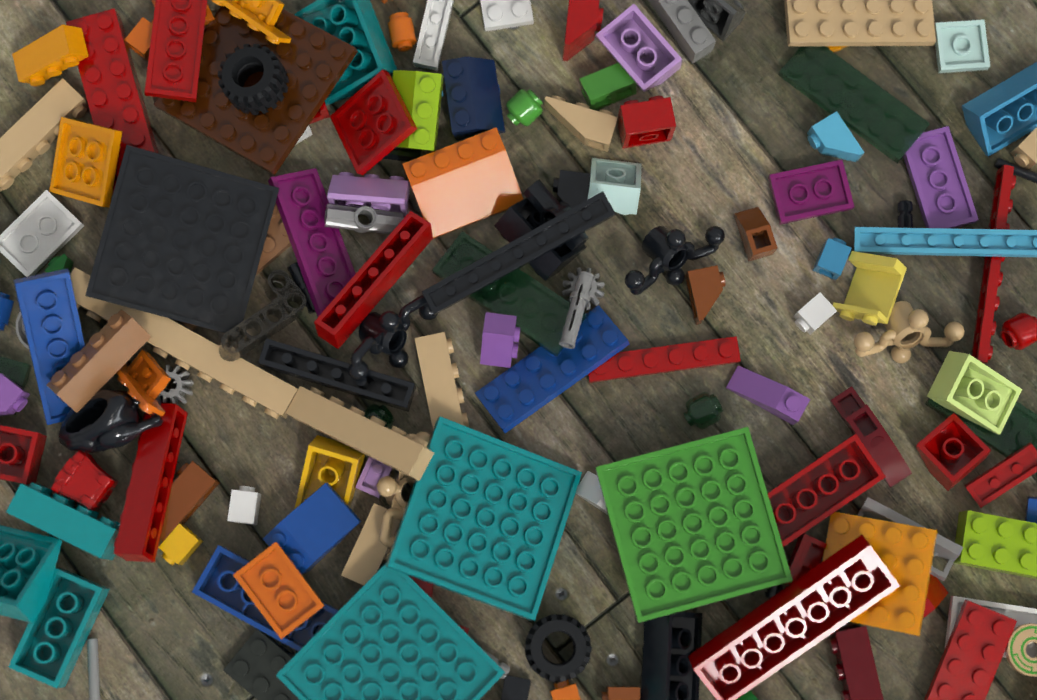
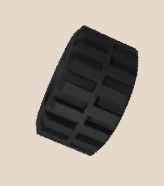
M254 43L253 47L250 44H244L242 49L236 47L233 54L228 53L225 56L227 58L226 62L222 61L220 64L222 70L218 71L220 79L218 83L222 92L235 108L240 109L245 114L251 112L252 115H258L259 111L265 114L268 112V108L272 107L275 109L277 107L276 103L278 101L282 102L285 98L283 93L288 91L286 83H289L285 68L273 51L271 52L266 46L261 47L260 44ZM256 72H264L257 84L243 87L250 75Z
M563 614L549 615L538 620L529 630L525 641V655L529 665L539 676L549 681L563 682L577 677L580 672H583L587 663H589L590 653L592 652L591 639L586 628L578 620ZM553 632H563L573 642V654L564 663H552L543 654V641Z

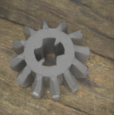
M580 267L576 270L577 276L569 272L567 276L570 281H563L562 285L568 288L562 291L563 296H570L571 292L574 291L578 272L582 271ZM587 268L586 272L591 273V268ZM599 273L594 274V279L592 280L588 295L590 296V301L585 306L587 311L590 310V302L598 306L600 303L598 298H603L605 294L602 290H599L605 286V283L602 281L596 282L600 278ZM568 298L567 304L570 305L571 300Z
M165 365V372L171 378L168 384L174 383L177 386L176 389L169 390L166 385L165 389L158 395L162 403L171 402V404L178 405V400H180L183 404H186L187 399L184 395H193V391L187 389V387L194 385V381L187 380L190 373L188 371L181 373L182 367L176 365L173 370L170 365Z

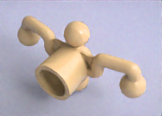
M899 301L894 304L888 324H883L887 331L881 335L878 342L874 343V337L869 332L863 331L855 336V353L859 357H865L879 353L887 346L895 345L891 350V357L896 363L903 364L911 358L910 348L918 344L925 347H949L954 342L961 340L965 330L963 325L953 321L945 326V337H930L931 330L926 326L929 321L928 314L921 309L913 310L911 304L907 301Z
M425 431L418 432L417 434L409 433L405 436L411 440L416 436L429 443L431 435ZM401 472L398 473L397 478L384 476L377 483L379 494L386 498L387 503L391 507L383 514L380 530L381 543L384 546L390 547V549H392L396 535L390 537L393 519L402 520L407 506V502L402 497V488L408 483L413 489L415 479Z

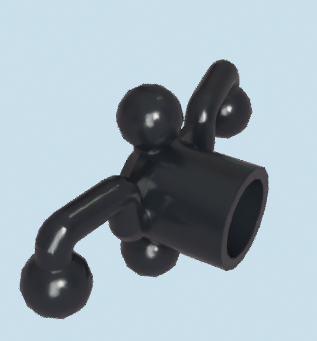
M664 226L655 227L645 236L642 242V251L653 260L649 265V274L644 277L643 273L638 270L629 271L625 276L626 286L633 295H639L654 284L659 274L666 271L665 279L668 284L673 286L680 285L685 278V273L681 267L686 263L687 259L694 261L715 253L719 245L724 241L725 233L723 229L718 226L708 228L705 233V239L709 245L695 250L693 243L685 242L686 237L683 231L679 229L669 231Z
M424 295L403 306L399 316L394 311H386L382 315L372 312L367 315L359 328V338L362 343L353 352L351 364L348 368V373L352 379L360 381L367 377L369 368L361 359L368 351L374 355L381 352L389 355V363L394 368L406 366L409 356L402 348L406 343V331L410 326L409 315L419 309L420 316L425 320L435 319L438 315L433 314Z

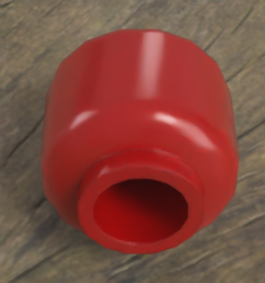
M1019 313L1006 320L1002 325L1000 333L1004 344L1009 348L1023 350L1037 341V318L1027 313Z

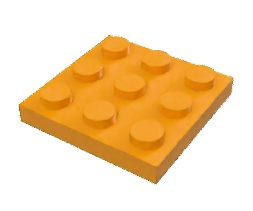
M61 117L49 192L101 207H110L122 131Z

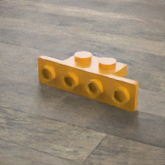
M211 0L219 6H225L230 9L229 13L232 16L247 21L249 28L266 34L265 38L271 43L277 45L279 43H290L292 38L274 27L285 5L280 0Z

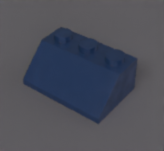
M466 56L442 61L451 128L457 141L465 140L496 127L499 134L505 133L495 60Z

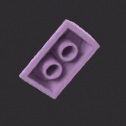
M635 4L631 5L595 35L643 92L662 84L681 68L683 59Z
M340 172L339 175H332L327 199L329 204L350 207L369 206L375 210L403 213V216H406L408 213L410 186L409 181L400 176L381 179L378 175L374 174L356 177L353 173Z

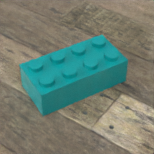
M31 482L30 486L20 484L6 513L100 559H114L116 555L114 554V541L118 536L119 522L104 516L100 519L98 518L99 512L92 511L87 507L81 505L75 507L76 501L56 493L52 496L53 491L41 484Z
M55 568L47 601L33 623H28L8 668L54 688L65 687L110 589L63 568Z

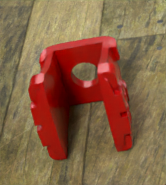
M79 450L69 458L55 477L51 490L58 495L61 494L81 503L92 511H98L102 503H105L114 491L113 488L116 487L119 481L104 471L93 459L92 455Z

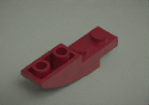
M852 386L830 400V403L853 435L857 434L885 474L886 478L884 480L890 488L912 474L869 406L865 405Z

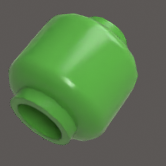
M521 89L506 103L509 111L506 116L516 126L519 123L529 126L543 112L541 107L543 102L531 89L528 91Z

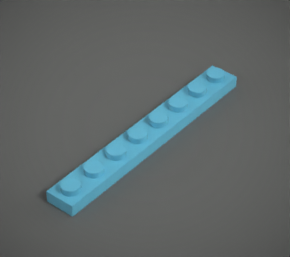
M855 227L854 251L883 255L1037 257V230Z

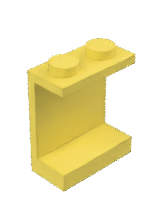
M851 251L849 261L856 267L844 304L833 302V307L840 314L839 317L848 321H854L856 318L874 326L877 323L888 324L907 268L897 258Z

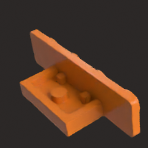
M142 349L129 367L125 363L116 373L118 375L117 380L129 388L128 394L140 402L138 406L144 412L150 415L154 412L163 416L165 411L155 399L165 389L171 378L151 354Z

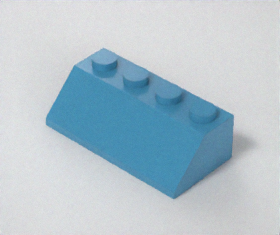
M1037 62L962 105L966 126L988 157L1037 127Z

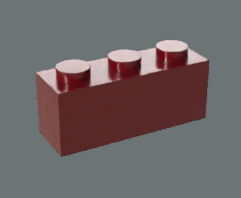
M857 626L834 631L828 642L831 653L835 654L837 664L834 665L836 677L842 681L844 689L840 692L841 699L884 700L867 627Z

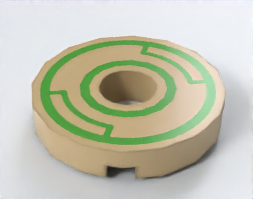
M1037 624L1019 625L1013 630L1006 647L1007 661L1020 674L1037 677V655L1031 658L1026 653V647L1029 643L1033 642L1037 645Z

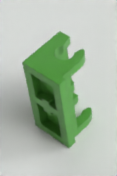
M619 63L579 79L582 87L581 92L592 110L597 111L636 94L635 81Z

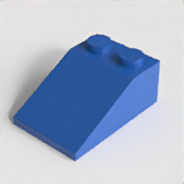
M327 482L280 521L263 540L269 547L278 542L300 573L304 575L341 542L361 520Z

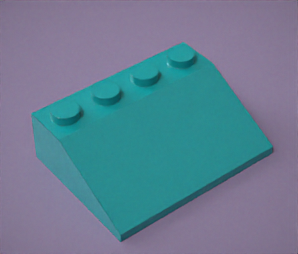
M316 0L294 14L354 46L358 51L325 100L326 105L353 96L382 69L389 72L391 78L393 77V70H398L370 0Z
M0 525V615L33 623L47 601L62 544L60 539Z

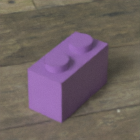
M486 312L480 364L511 368L512 358H517L521 328L516 327L517 316Z

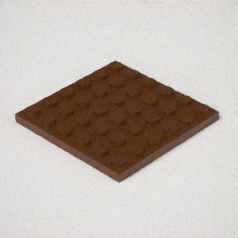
M221 6L214 16L215 20L211 21L204 30L196 102L158 97L153 105L160 111L275 176L358 51L354 46L282 9L274 27L292 39L290 43H279L277 45L268 41L265 38L266 34L249 28L247 21L232 16L229 13L230 9ZM255 43L260 44L261 47H268L271 52L273 51L287 72L286 75L288 76L289 83H286L288 86L287 93H283L285 98L282 102L278 101L276 103L277 107L275 109L272 107L268 108V112L265 114L259 111L258 115H252L251 112L245 114L240 109L238 110L222 92L218 83L220 80L218 71L222 70L220 67L221 62H226L227 58L225 56L228 53L233 54L236 47L242 49L244 44H250L253 47ZM256 72L250 75L243 87L257 84L264 72Z

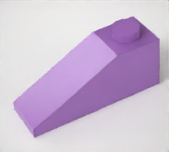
M739 365L726 386V389L791 425L796 424L800 420L810 401L809 398L795 390Z

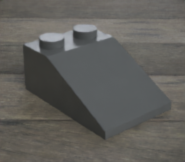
M689 0V3L705 26L723 42L743 21L746 13L741 3L737 0Z

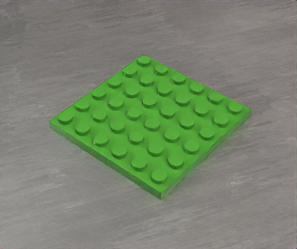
M748 427L595 467L637 623L793 581Z

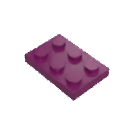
M843 160L774 173L768 176L780 225L853 210L854 208Z

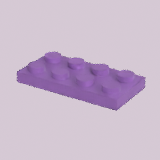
M949 126L901 138L899 140L900 148L926 228L953 229L976 223L979 219Z

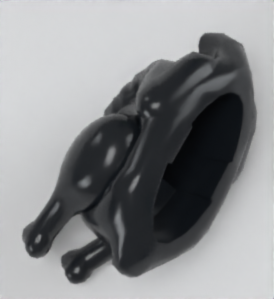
M104 389L98 391L78 413L73 409L69 411L59 431V442L70 451L81 450L86 453L106 451L127 445L142 432L161 426L163 420L160 415L155 414L151 418L139 422L137 407H139L138 404L140 402L134 399L126 391ZM158 396L155 400L161 405L162 401Z

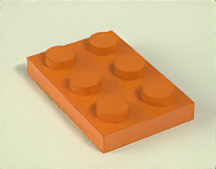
M278 542L272 544L233 574L280 639L286 637L325 606Z

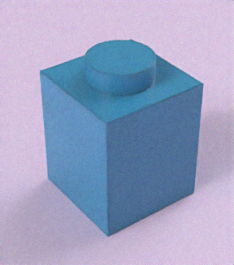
M828 238L823 243L812 271L837 280L841 276L852 248L846 246L847 243L841 239Z

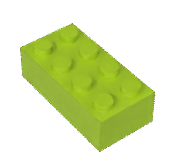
M969 510L959 512L955 543L962 546L963 549L959 557L954 561L955 564L1037 579V523Z

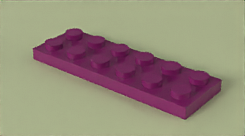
M316 168L274 176L268 180L270 186L279 188L276 205L317 317H319L356 273L339 228L324 227L326 205L329 204L318 171Z

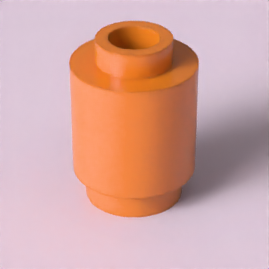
M406 12L390 15L388 28L392 47L398 49V51L411 50L417 42L412 19Z

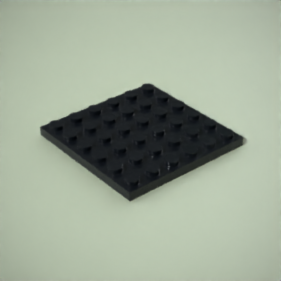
M126 145L85 296L239 337L279 188Z

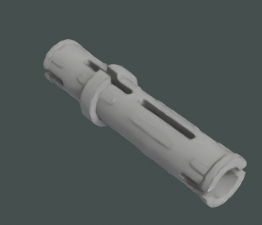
M586 271L578 272L575 289L569 297L571 303L561 340L559 341V345L562 347L575 348L585 306L590 301V296L588 295L592 280L594 279L592 273Z

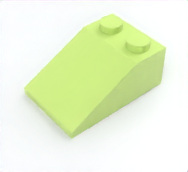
M949 351L927 397L944 408L1000 435L1022 389L970 354Z

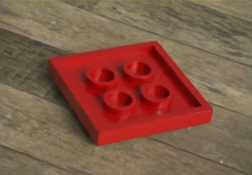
M383 69L330 116L356 173L360 175L367 173L417 130L389 72Z

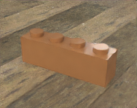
M121 309L109 318L108 323L99 332L95 333L79 352H76L71 357L70 362L61 371L56 372L52 376L51 381L46 386L78 413L151 336L130 315Z

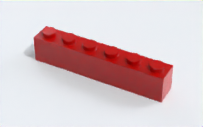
M412 211L405 216L314 321L320 338L337 349L344 344L432 241L433 234L430 222Z
M161 403L160 406L165 411L164 415L160 416L163 424L142 432L141 437L138 439V450L132 465L130 484L126 490L125 506L120 516L119 532L114 541V554L126 561L155 562L188 415L177 404ZM153 412L151 415L145 413L143 420L151 418L156 413Z

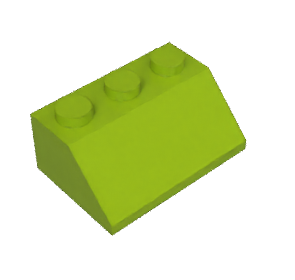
M393 70L392 80L417 127V130L397 147L436 151L444 78L442 74Z

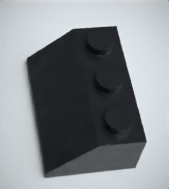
M525 198L510 206L494 227L510 243L542 224L539 219L540 213ZM563 244L530 262L529 265L537 275L546 281L559 273L586 246L583 244L576 251L572 252L566 244Z

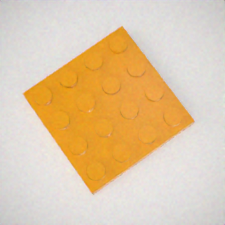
M834 512L830 515L826 538L827 547L824 549L823 561L860 535H863L900 585L849 622L920 636L938 530Z

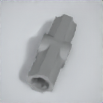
M327 204L324 227L355 230L361 234L367 232L391 234L403 220V213L375 210L369 206L350 207ZM366 215L370 220V224H361L358 216Z

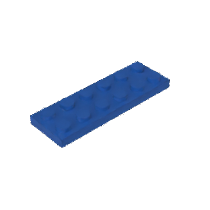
M68 268L13 280L47 425L63 422L72 408L46 385L51 381L52 376L56 372L61 371L70 362L71 357L85 346Z
M599 305L582 317L574 349L559 345L563 332L561 331L475 392L476 397L504 433H507L630 345L628 339Z

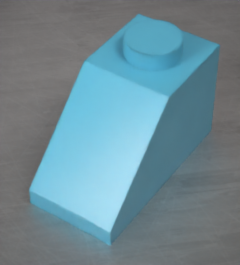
M837 111L813 125L807 133L810 145L814 149H818L820 154L856 162L865 153Z

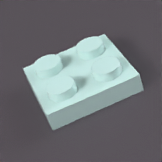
M985 20L939 22L934 24L938 73L980 71L990 68Z

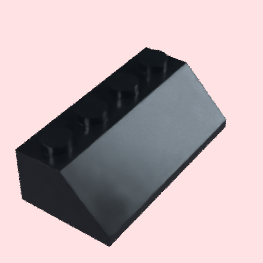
M676 612L644 621L640 700H699L700 678L692 669L688 656L701 647L703 613Z

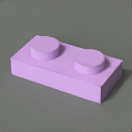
M369 457L355 488L380 498L381 495L377 490V483L382 477L390 476L393 468Z

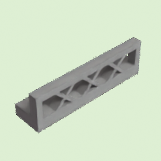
M869 497L866 498L857 516L926 528ZM937 534L933 557L938 556L946 560L947 563L943 571L932 566L930 574L944 581L963 547Z

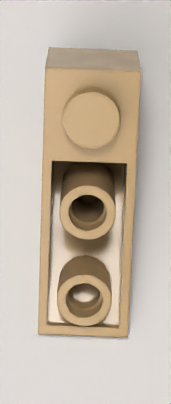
M560 96L545 97L544 107L582 144L608 152L618 117L607 110H592L583 103H568Z

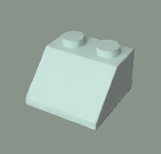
M592 158L587 200L603 191L614 212L621 215H637L641 190V163Z

